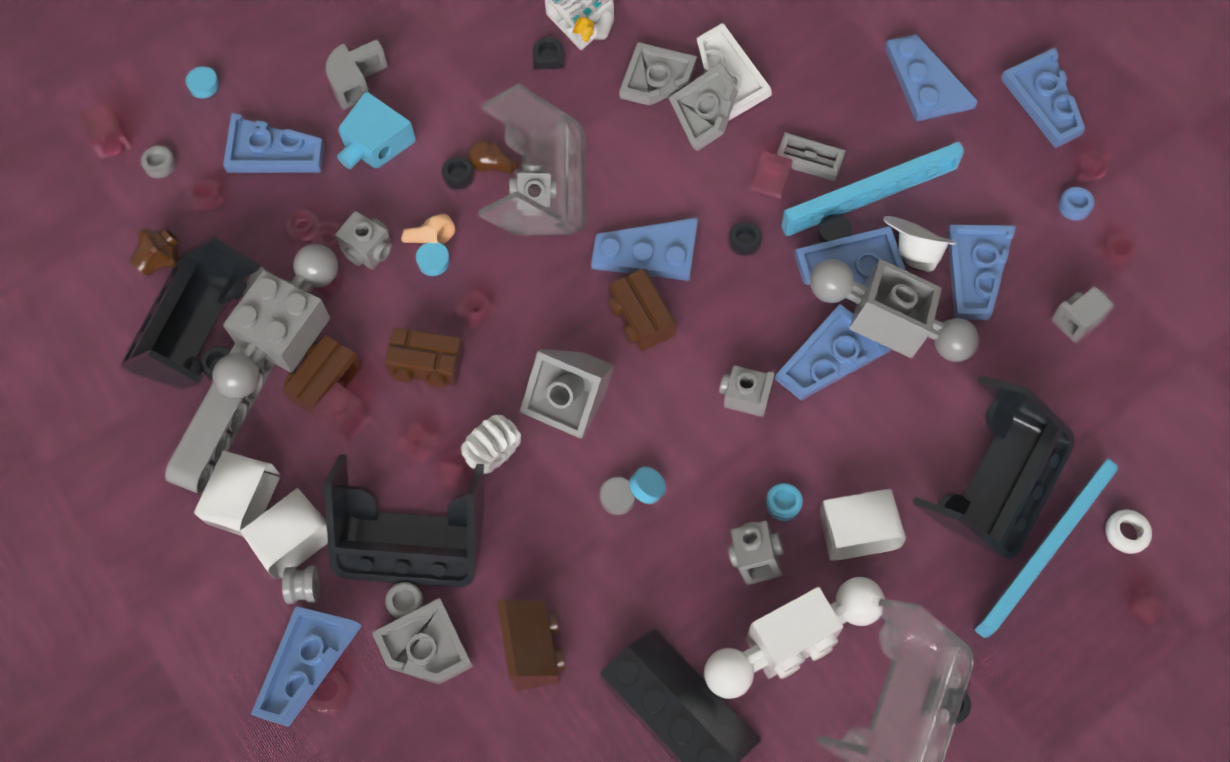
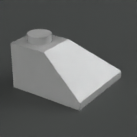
M540 349L535 358L520 413L582 439L606 394L615 365L584 352Z

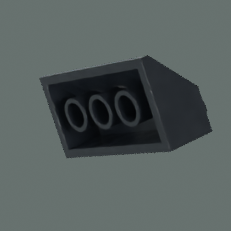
M653 629L627 646L600 672L601 682L675 762H741L762 740L722 697L717 696L709 689L706 681L656 629Z

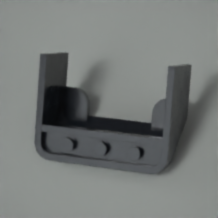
M214 236L188 250L178 259V264L172 268L121 363L122 368L133 374L181 390L200 384L203 377L200 376L202 369L199 368L200 360L196 358L224 304L228 303L232 298L238 300L247 286V283L243 282L245 277L257 272L261 266Z
M980 375L977 382L994 397L992 404L986 411L985 419L988 429L995 437L964 496L956 492H949L937 504L915 497L912 503L941 526L994 554L1011 559L1022 549L1073 450L1074 434L1028 387Z
M339 454L323 484L329 564L336 575L354 580L393 583L409 582L419 585L465 587L474 580L478 566L484 518V464H476L467 494L455 496L448 506V517L378 512V500L371 490L362 486H349L347 454Z

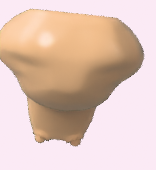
M438 214L428 218L420 227L404 229L402 241L404 243L425 244L429 242L444 245L454 235L455 225L449 215Z

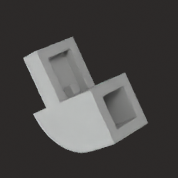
M378 40L361 45L350 52L343 43L329 55L326 62V73L333 93L342 110L355 105L366 91L369 93L365 81L366 77L388 68L383 48Z

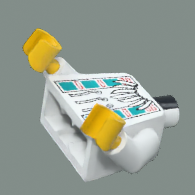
M545 0L546 15L582 50L594 39L604 40L608 37L614 23V0Z

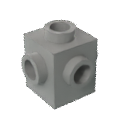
M523 164V169H515V178H509V198H514L515 204L522 206L523 212H542V207H550V198H556V179H551V173L548 170H543V165ZM531 184H537L540 187L539 193L535 196H531L528 193V187Z
M357 211L350 216L335 234L341 251L344 252L347 259L357 266L363 264L371 270L389 256L392 248L388 228L378 219L370 220Z
M767 521L749 522L742 527L731 530L733 544L728 545L730 560L733 567L738 566L747 585L782 576L778 555L784 554L783 545L779 533L772 534Z

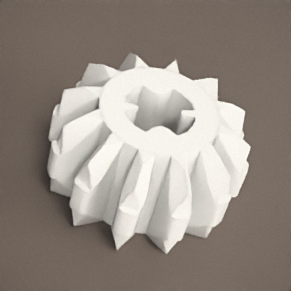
M493 415L488 420H483L481 425L474 428V431L466 437V441L461 446V454L472 469H475L476 464H484V473H490L495 468H499L504 461L508 460L511 454L516 452V448L521 443V434L510 419L507 420L503 415Z

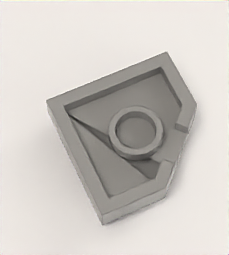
M638 42L619 90L620 98L650 106L672 96L690 84L696 67L697 56Z
M721 62L669 97L691 146L697 151L724 134L738 93L726 67Z
M440 598L372 632L389 669L432 683L441 684L473 667Z

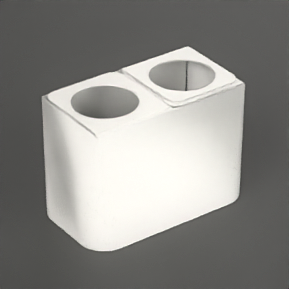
M222 451L210 480L195 508L194 514L208 525L243 536L240 530L265 512L280 477L265 473L264 471L278 475L281 474L270 463Z
M298 488L240 530L267 572L274 579L283 578L286 567L296 568L328 544L325 518Z
M891 489L827 499L822 502L819 516L831 561L893 551L902 547L906 540Z

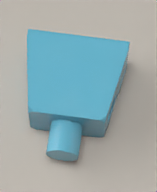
M366 91L339 126L338 131L345 148L337 155V158L348 169H352L361 159L373 168H380L416 141L412 124L409 120Z

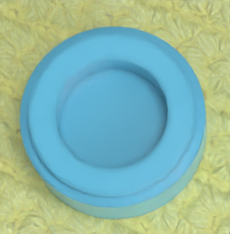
M197 67L191 70L186 77V85L190 93L197 98H208L214 95L220 86L215 71L209 67Z
M428 242L417 250L416 262L420 271L425 275L438 276L448 269L450 257L447 248L443 244Z
M650 467L639 468L629 480L630 490L633 495L646 504L657 502L666 492V483L663 477Z
M776 484L767 494L766 509L777 520H791L801 510L803 503L802 495L791 484Z

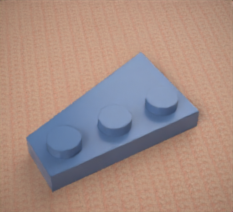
M916 34L887 40L885 46L886 53L916 122L975 109L978 102L976 98Z
M1056 47L1004 71L1001 77L1002 82L1054 148L1080 137L1085 130L1075 99L1070 96L1065 84L1067 81L1064 70H1060L1057 62L1059 55Z
M231 112L223 166L227 173H322L325 145L321 138L290 129L283 131L269 127L268 123L259 120L255 123L243 119L242 115Z
M698 218L596 234L591 261L592 269L629 274L645 269L649 276L689 281Z
M949 225L947 239L956 242V245L948 244L954 318L989 320L993 312L1002 272L1008 258L1009 247L1016 226Z
M891 226L799 248L794 252L803 284L810 285V275L814 267L827 259H838L845 262L853 272L854 281L862 285L879 259L906 271Z
M839 304L781 368L774 379L798 399L803 400L885 355L892 349L850 330L849 327L853 313Z
M296 606L251 715L289 727L362 625L355 620Z

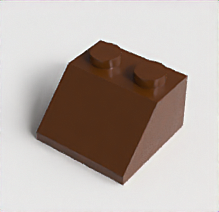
M498 600L497 606L508 674L515 690L521 691L560 683L559 672L566 669L562 648L554 649L552 635L559 633L555 611L548 612L545 601Z

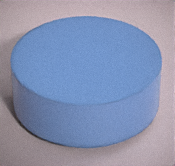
M1082 187L1066 189L1058 201V208L1061 214L1071 220L1085 219L1094 207L1092 194Z

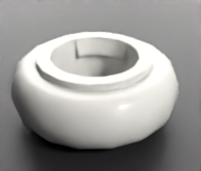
M1128 509L1116 511L1106 522L1105 533L1107 539L1114 548L1121 552L1129 554L1141 552L1148 547L1152 539V528L1149 521L1137 511ZM1121 523H1128L1135 528L1137 532L1136 540H1130L1123 536L1120 531Z

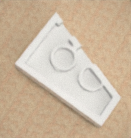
M723 23L697 37L704 72L706 73L721 62L726 67L738 90L729 120L772 96L770 86Z

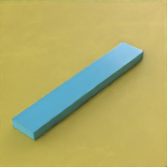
M956 142L784 210L781 228L786 236H790L820 224L821 220L828 215H843L956 170L964 149L960 142Z
M1107 458L1095 470L974 631L983 638H988L997 631L1117 472L1118 465Z

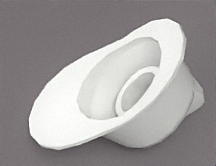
M885 216L883 219L888 225L899 231L898 249L901 258L911 267L931 272L942 259L948 244L956 245L955 241L939 237L907 220L892 216Z

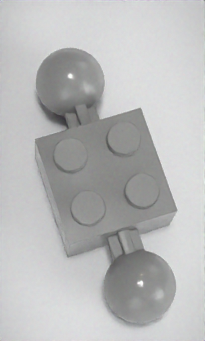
M310 244L300 249L294 258L293 268L296 276L291 283L263 270L223 324L224 328L233 341L242 346L243 349L239 354L234 353L222 357L213 369L212 378L214 386L222 395L232 399H240L250 395L259 383L260 373L257 365L262 358L291 373L296 368L330 319L322 300L309 293L312 288L328 285L337 275L338 261L333 251L321 244Z
M838 259L824 260L817 264L811 272L810 287L818 299L827 303H836L846 298L857 303L849 327L850 330L891 348L893 351L913 358L927 337L934 340L935 349L941 357L948 361L960 362L970 358L978 348L979 334L972 323L962 318H951L943 323L935 319L941 287L893 264L879 259L863 285L854 281L851 268L845 262Z

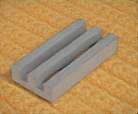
M785 132L774 164L835 182L846 150ZM787 145L805 150V152L787 147ZM817 154L835 159V161L819 157Z

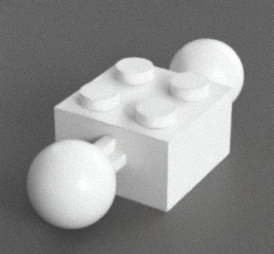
M854 577L848 579L840 586L836 595V602L829 604L820 587H817L752 622L746 637L750 649L741 652L733 648H723L714 652L709 657L704 669L707 686L717 696L732 699L747 692L753 682L754 673L760 669L764 670L768 679L777 674L780 679L788 677L800 669L799 665L806 658L811 656L812 660L816 661L833 650L832 647L838 643L837 637L844 628L842 624L849 622L857 626H866L878 620L885 607V597L882 589L869 578Z

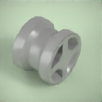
M308 566L305 570L286 567L282 579V592L285 603L295 604L298 600L317 603L321 590L318 567Z

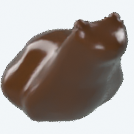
M482 140L470 147L469 161L475 170L480 172L494 170L511 174L518 168L517 162L509 158L494 142Z

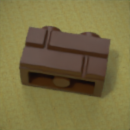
M640 269L630 274L627 278L623 277L609 285V298L606 299L608 308L614 317L620 316L624 325L621 328L629 344L635 342L639 351L643 352L656 346L657 343L665 342L676 335L677 323L645 269Z
M394 327L390 338V346H388L385 357V366L389 375L399 382L411 383L413 379L426 381L428 385L436 388H444L446 384L457 385L460 366L462 365L465 353L462 338L457 336Z
M324 335L319 343H312L305 354V361L298 370L294 369L292 373H288L282 390L292 403L322 420L363 365L354 351Z

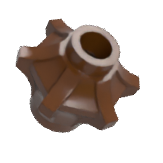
M146 227L138 232L137 247L129 260L137 270L150 277L154 272L162 268L175 267L178 264L177 261L180 257L177 254V245L180 243V240L167 228H164L162 231H152Z

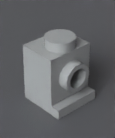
M1094 286L1084 295L1079 291L1067 302L1064 301L1051 318V321L1076 343L1101 323L1115 305L1102 290Z
M733 365L731 374L724 373L719 393L725 394L723 407L764 417L775 373L768 371L766 374Z

